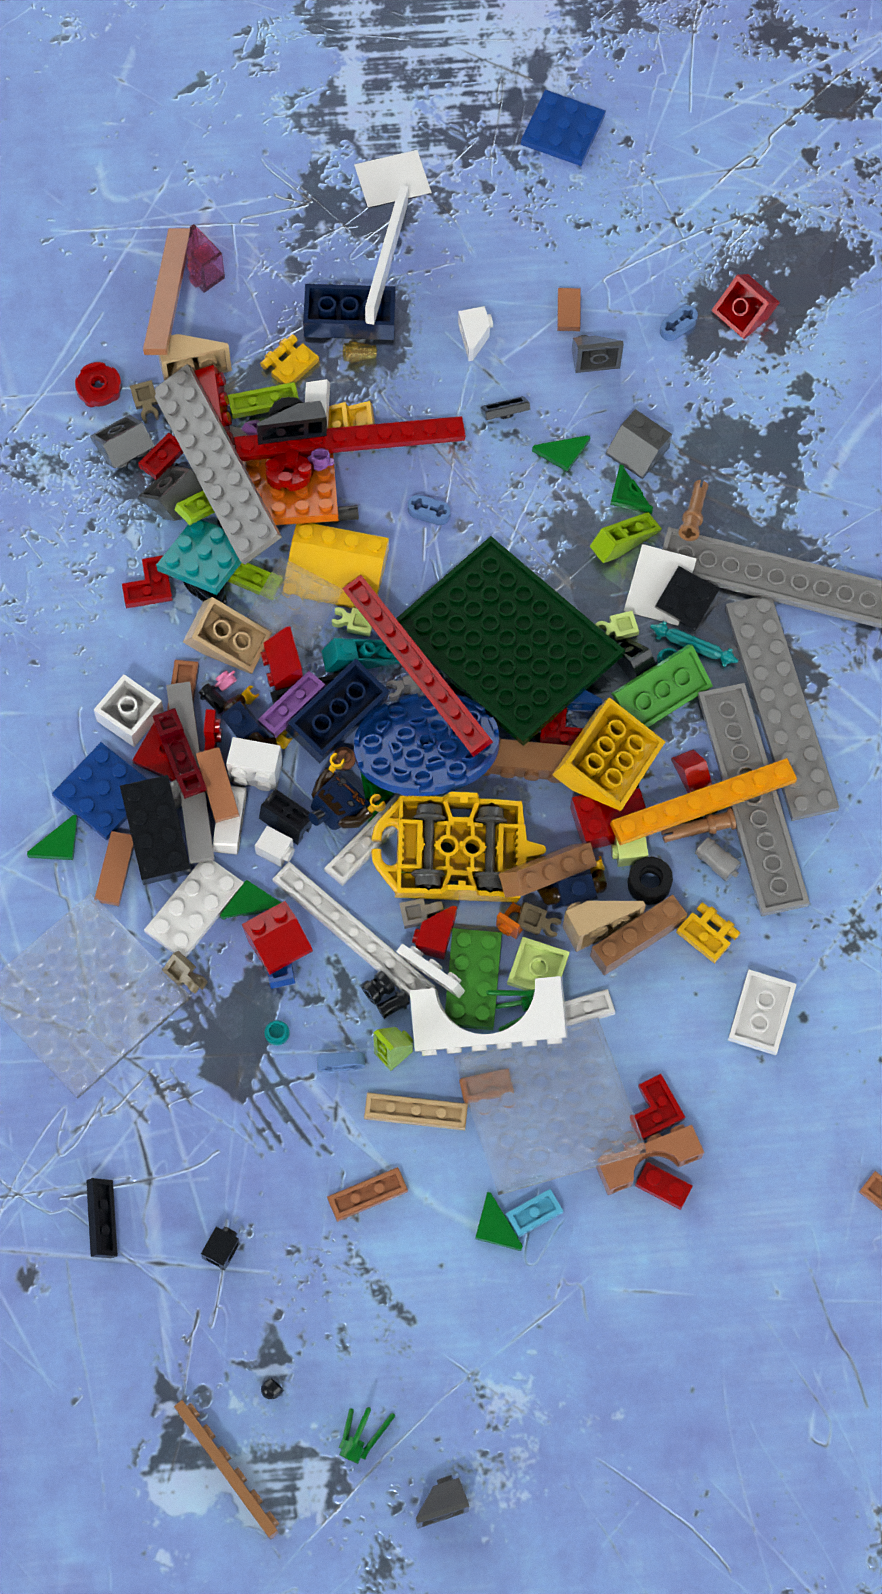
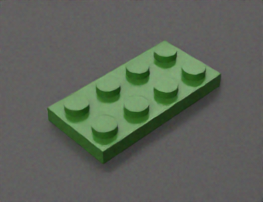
M687 645L611 694L617 704L645 726L649 727L697 697L699 692L706 691L713 687L693 645Z
M452 929L449 972H452L462 980L459 984L465 992L458 998L447 990L445 1012L455 1024L462 1028L494 1030L497 995H487L486 991L497 990L502 932Z

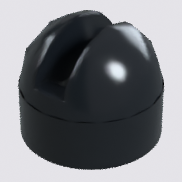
M270 1376L267 1377L261 1386V1393L266 1399H276L284 1391Z

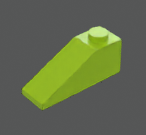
M646 512L603 527L591 543L590 548L603 563L623 556L659 533L662 528L650 513Z
M397 1027L377 1029L373 1032L374 1054L390 1071L413 1052L412 1042L414 1041L406 1031L403 1030L401 1032Z

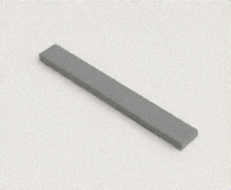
M190 682L166 685L169 710L176 709L199 768L196 753H199L200 749ZM180 790L190 864L215 860L206 793L202 792L184 799Z

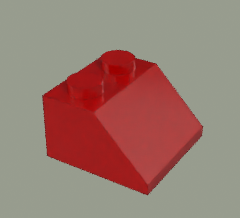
M749 274L736 275L711 311L740 337L745 339L768 320L780 302Z
M288 626L263 643L264 652H260L263 666L268 665L270 673H266L269 687L274 686L275 691L291 687L303 677L291 627Z
M286 901L242 924L249 944L269 975L313 952L303 929Z

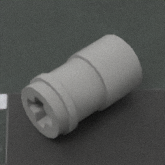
M709 837L706 838L695 851L698 858L709 865L724 881H728L732 876L735 878L738 876L737 870L741 866V862L716 844L715 840Z

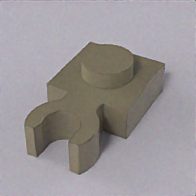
M152 380L131 385L130 389L136 410L143 408L141 412L143 422L147 423L146 416L149 413H153L155 419L159 420L158 410L153 407V405L158 403L155 399L156 393Z
M524 902L522 903L516 923L520 925L521 929L535 935L540 934L542 929L546 936L553 938L558 933L550 929L551 923L560 925L562 921L558 918L547 919L545 918L546 910Z

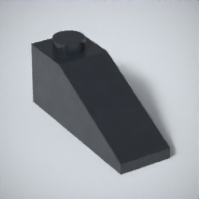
M321 401L298 403L257 423L258 445L327 436V417Z

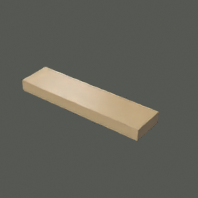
M367 1093L364 1119L465 1131L468 1104Z

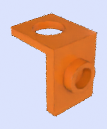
M514 902L511 903L504 914L498 913L496 926L506 936H512L517 939L523 929L520 928L518 923L509 918L510 914L514 912L519 913L521 909Z

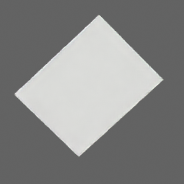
M418 150L354 164L368 207L394 202L400 186H408V198L432 193Z
M642 544L624 611H633V614L662 622L666 621L678 626L679 621L656 609L655 605L678 566L693 574L696 558Z

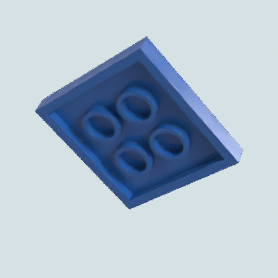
M545 90L521 139V145L582 166L603 122L606 111Z
M100 742L54 790L52 796L105 840H108L111 831L115 832L127 820L120 786L147 780V778Z

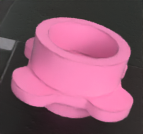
M226 670L216 678L217 683L215 687H219L223 692L237 681L234 677L235 671L228 673Z

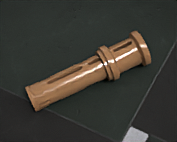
M701 480L695 481L688 510L682 516L683 525L679 528V536L686 541H694L698 539L700 534L698 528L703 522L701 512L708 490V483L703 481L702 487H700Z
M728 808L726 812L714 815L710 813L705 815L703 819L682 823L662 830L661 834L665 835L662 838L664 843L706 832L713 835L717 831L727 828L734 830L736 829L735 816L732 808Z

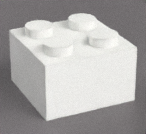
M124 674L94 709L97 722L133 747L138 744L153 725L154 720L152 716L164 712L162 700Z
M233 737L226 763L229 782L239 787L255 786L262 791L277 789L283 765L281 746Z

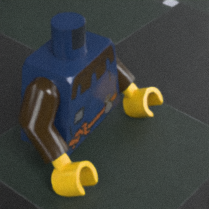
M248 686L241 694L228 699L223 704L224 713L221 717L237 738L280 745L281 749H286L293 739L285 737L288 733L286 730L276 738L270 737L262 725L259 724V721L245 705H250L259 696V694L254 695L251 693L250 690L253 686Z
M334 753L330 757L331 765L323 770L315 782L311 794L313 798L311 809L313 811L309 814V820L315 826L324 822L331 830L359 828L374 815V811H383L386 803L383 801L379 805H375V802L381 798L379 794L372 795L369 803L340 772L335 774L336 769L339 770L344 767L345 759L343 758L338 765L334 764L333 761L338 756L337 753Z
M598 856L597 866L590 868L591 874L561 880L538 889L537 891L542 900L547 905H552L554 910L570 906L576 902L583 903L598 899L597 894L605 892L607 888L602 857Z

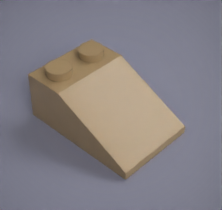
M175 334L171 335L167 355H158L164 381L186 364L192 367L193 371L214 365L219 372L232 371L229 345L224 342Z
M211 597L202 603L183 643L203 655L252 674L261 657L260 652L264 650L263 643L270 638L272 632Z
M586 901L582 904L576 902L565 911L563 929L575 951L578 952L607 938L644 914L646 905L644 901Z

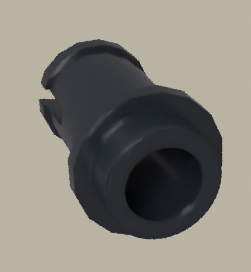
M208 683L200 689V699L206 700L216 710V713L220 714L223 712V704L226 700L215 690L216 687L214 685L211 686Z
M396 991L393 997L376 1006L385 1019L402 1008L404 1010L407 1009L406 1006L410 1002L404 991Z

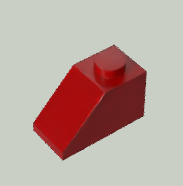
M452 905L424 920L420 930L415 929L412 943L416 944L415 947L424 955L444 960L457 916V906Z

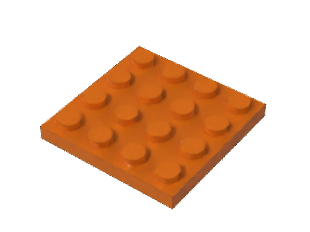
M330 453V458L334 459L333 453ZM270 459L242 461L275 525L339 521L334 465L328 466L321 471L314 470L312 465V475L309 484L300 490L288 491V488L281 487V490H277L268 484L265 463Z

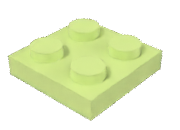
M522 937L507 985L527 991L535 989L536 978L562 977L570 952Z

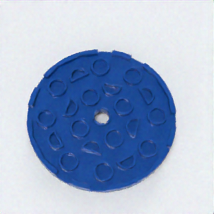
M418 693L402 696L396 703L389 706L385 703L376 708L359 725L354 737L356 764L361 773L373 784L403 796H431L455 791L479 779L494 763L500 745L496 721L485 712V708L471 699L457 695L493 741L492 744L473 757L426 696L418 697Z

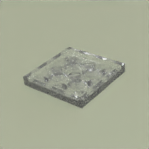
M280 556L247 618L274 634L290 626L295 645L310 652L343 589Z

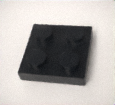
M678 566L655 608L696 631L716 597L719 588Z

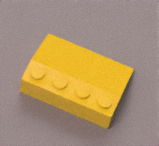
M313 523L296 524L282 595L356 608L342 588L362 575L377 595L379 594L389 552V538Z
M609 697L595 710L553 773V776L572 791L621 811L666 741Z

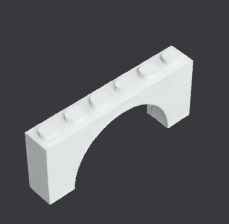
M561 976L536 978L533 1000L525 1015L510 1028L493 1034L472 1033L455 1024L442 1007L438 989L410 990L414 1047L416 1052H422V1056L437 1055V1050L444 1049L447 1050V1054L462 1053V1048L472 1047V1052L487 1050V1045H497V1049L512 1048V1043L522 1042V1047L537 1046V1041L547 1040V1045L562 1043V1038H568L563 980Z

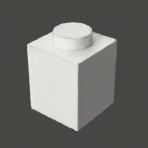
M266 826L255 844L256 855L279 867H282L285 861L289 862L295 852L293 839L269 826Z

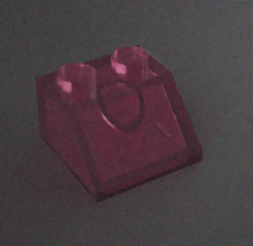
M195 224L191 225L187 247L189 280L194 287H199L205 293L225 279L223 256L220 250Z

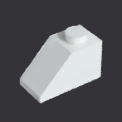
M485 306L458 311V326L468 361H473L490 336V328L493 327L492 316L487 314Z

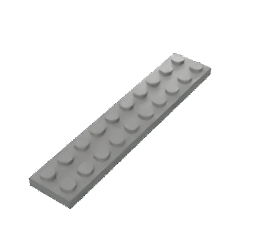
M186 364L154 389L156 393L155 399L240 562L247 564L281 539L282 536L192 367Z
M668 527L662 549L696 558L693 574L716 587L755 597L764 596L772 598L775 602L882 628L881 580L699 535L698 539L694 541H686L679 536L678 529Z
M761 596L726 604L725 610L773 763L787 758L797 777L796 783L781 788L791 821L838 811L839 804L773 599Z
M745 683L699 692V703L722 781L769 765ZM774 790L729 806L732 808L735 816L737 835L760 915L766 916L808 907L810 902L777 791Z

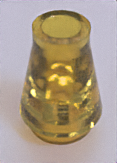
M354 341L343 344V360L349 361L350 364L368 359H376L377 357L376 345Z

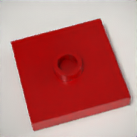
M153 723L132 762L159 776L168 775L169 780L174 781L176 778L155 723Z

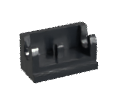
M277 789L261 804L259 819L276 831L292 838L293 843L296 845L302 841L304 832H309L312 826L309 820L310 812Z

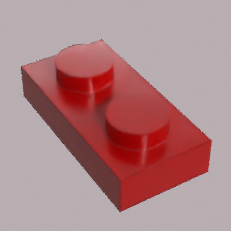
M168 433L138 463L139 468L157 480L183 454L176 437Z
M649 1162L646 1163L635 1184L637 1188L679 1210L683 1207L693 1185Z

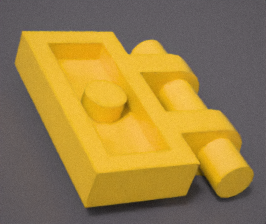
M293 334L287 339L283 338L279 342V346L273 352L269 351L265 355V359L260 362L261 367L265 370L270 366L275 368L271 372V376L281 385L292 382L296 383L319 362V356L303 343L297 349L293 346L298 341L297 337ZM286 352L289 356L282 362L279 358Z
M702 902L697 907V910L703 916L699 918L692 912L677 929L676 933L715 964L731 945L724 937L729 935L736 940L741 932L734 927L735 924L730 920L726 921L718 915L714 907H708ZM709 921L713 922L720 930L717 932L707 923Z

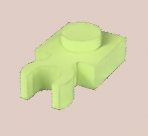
M352 607L351 613H347L343 608H335V615H340L342 618L340 620L332 619V626L336 628L347 626L348 633L367 637L371 636L372 627L357 608Z
M633 611L610 616V623L599 621L595 624L600 629L605 630L609 637L614 635L616 641L639 635Z

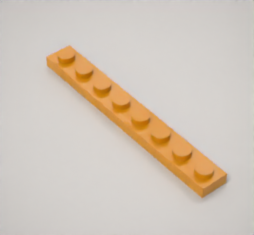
M786 758L612 820L610 825L619 845H623L796 783L797 777Z

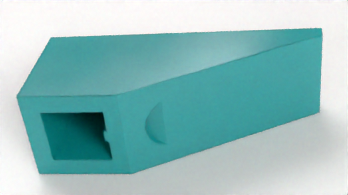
M333 638L321 651L325 672L341 673L355 658L366 669L399 664V661L382 640Z

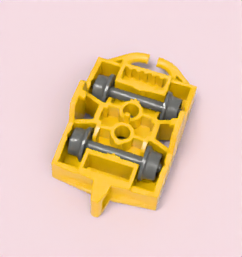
M449 792L443 797L399 796L394 804L377 821L372 833V841L380 842L382 841V833L387 827L393 826L397 829L396 864L387 865L382 859L381 849H371L372 862L376 870L394 891L395 898L517 903L521 896L505 897L499 873L542 857L546 852L544 845L527 841L522 801L481 799L478 793ZM450 809H471L469 817H453ZM444 842L450 843L453 851L449 853L444 852L441 844ZM469 843L474 844L477 847V853L471 854L467 852L465 845ZM449 880H450V881H458V885H447V884H448Z

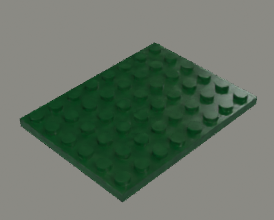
M492 536L485 540L396 618L431 664L468 698L485 708V712L490 717H493L503 729L523 746L625 655L624 648Z

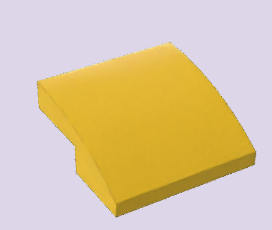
M370 401L350 406L346 402L329 406L328 428L375 424L373 405Z

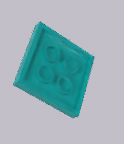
M199 520L186 526L156 564L157 571L217 595L242 562H240L222 527Z

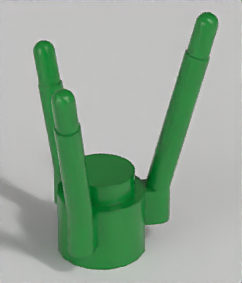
M535 989L527 991L487 990L486 994L524 996L521 997V1000L496 1004L495 1008L522 1006L523 1011L526 1012L533 1000ZM523 1016L501 1026L498 1029L499 1032L510 1028Z
M350 1408L343 1438L338 1447L341 1449L339 1455L357 1464L361 1458L365 1460L371 1448L395 1418L394 1413L389 1415L363 1448L364 1442L359 1439L368 1420L371 1408H366L354 1437L350 1436L349 1438L354 1410Z

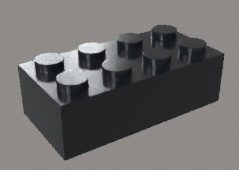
M168 775L121 785L120 790L142 884L146 885L189 875L191 873Z

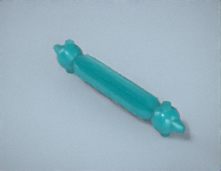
M666 621L658 625L651 624L650 626L657 635L656 639L660 640L661 637L666 636L670 642L682 647L693 645L697 653L712 659H720L724 667L727 664L738 663L739 661L734 656L733 649L728 648V650L723 651L719 646L676 628L668 629Z

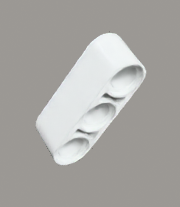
M231 786L239 817L216 823L213 852L238 855L247 788Z

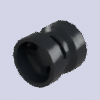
M382 970L374 975L373 980H366L360 985L364 994L374 1005L381 1001L384 994L390 995L395 991L391 980Z

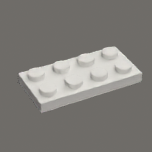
M213 860L199 862L147 925L144 932L172 953L180 951L187 957L220 917V914L244 882Z

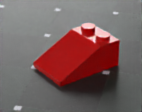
M640 788L634 790L621 811L584 795L572 797L570 805L581 843L590 842L592 849L614 844L616 836L610 825L612 820L646 808Z

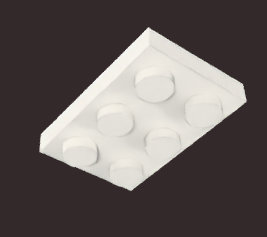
M749 969L728 1041L776 1055L797 984Z

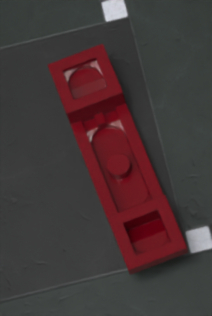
M173 708L152 716L184 799L208 791L176 709Z

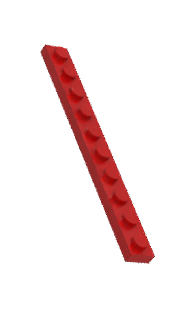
M459 416L327 428V436L260 445L257 442V435L234 437V445L241 461L272 459L278 455L285 454L289 450H295L299 455L305 456L311 455L312 451L319 448L326 449L329 453L458 442L465 441L466 435L463 418Z
M358 576L342 588L473 757L492 744L493 741L363 576Z

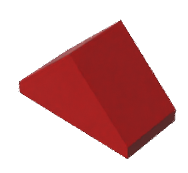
M694 749L671 758L687 793L712 785L707 762Z

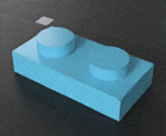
M551 1189L509 1211L505 1216L519 1238L562 1214L563 1209Z

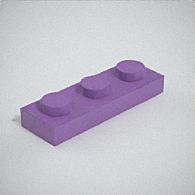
M308 671L258 719L259 724L276 738L286 729L287 723L320 693L326 685Z

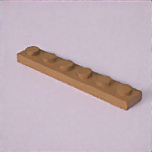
M181 1400L174 1408L271 1540L279 1533L276 1529V1526L279 1525L278 1521L270 1511L265 1514L260 1504L263 1501L254 1489L249 1492L243 1484L247 1481L246 1477L238 1467L233 1470L228 1461L232 1458L223 1446L217 1448L212 1440L216 1436L207 1424L202 1427L196 1418L200 1414L192 1403L186 1405Z

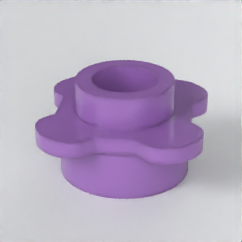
M323 448L315 449L312 451L311 456L307 457L316 471H321L335 463L334 459L330 458L329 451Z

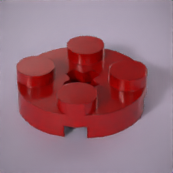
M94 362L84 366L80 370L81 373L78 377L76 376V392L79 398L85 402L86 406H105L119 399L122 385L120 375L114 367L106 366L102 362ZM96 381L104 383L100 388L93 387Z
M289 450L285 454L278 455L265 463L266 480L274 489L281 490L282 487L288 488V491H297L307 486L310 482L312 465L307 458L299 455L295 450Z

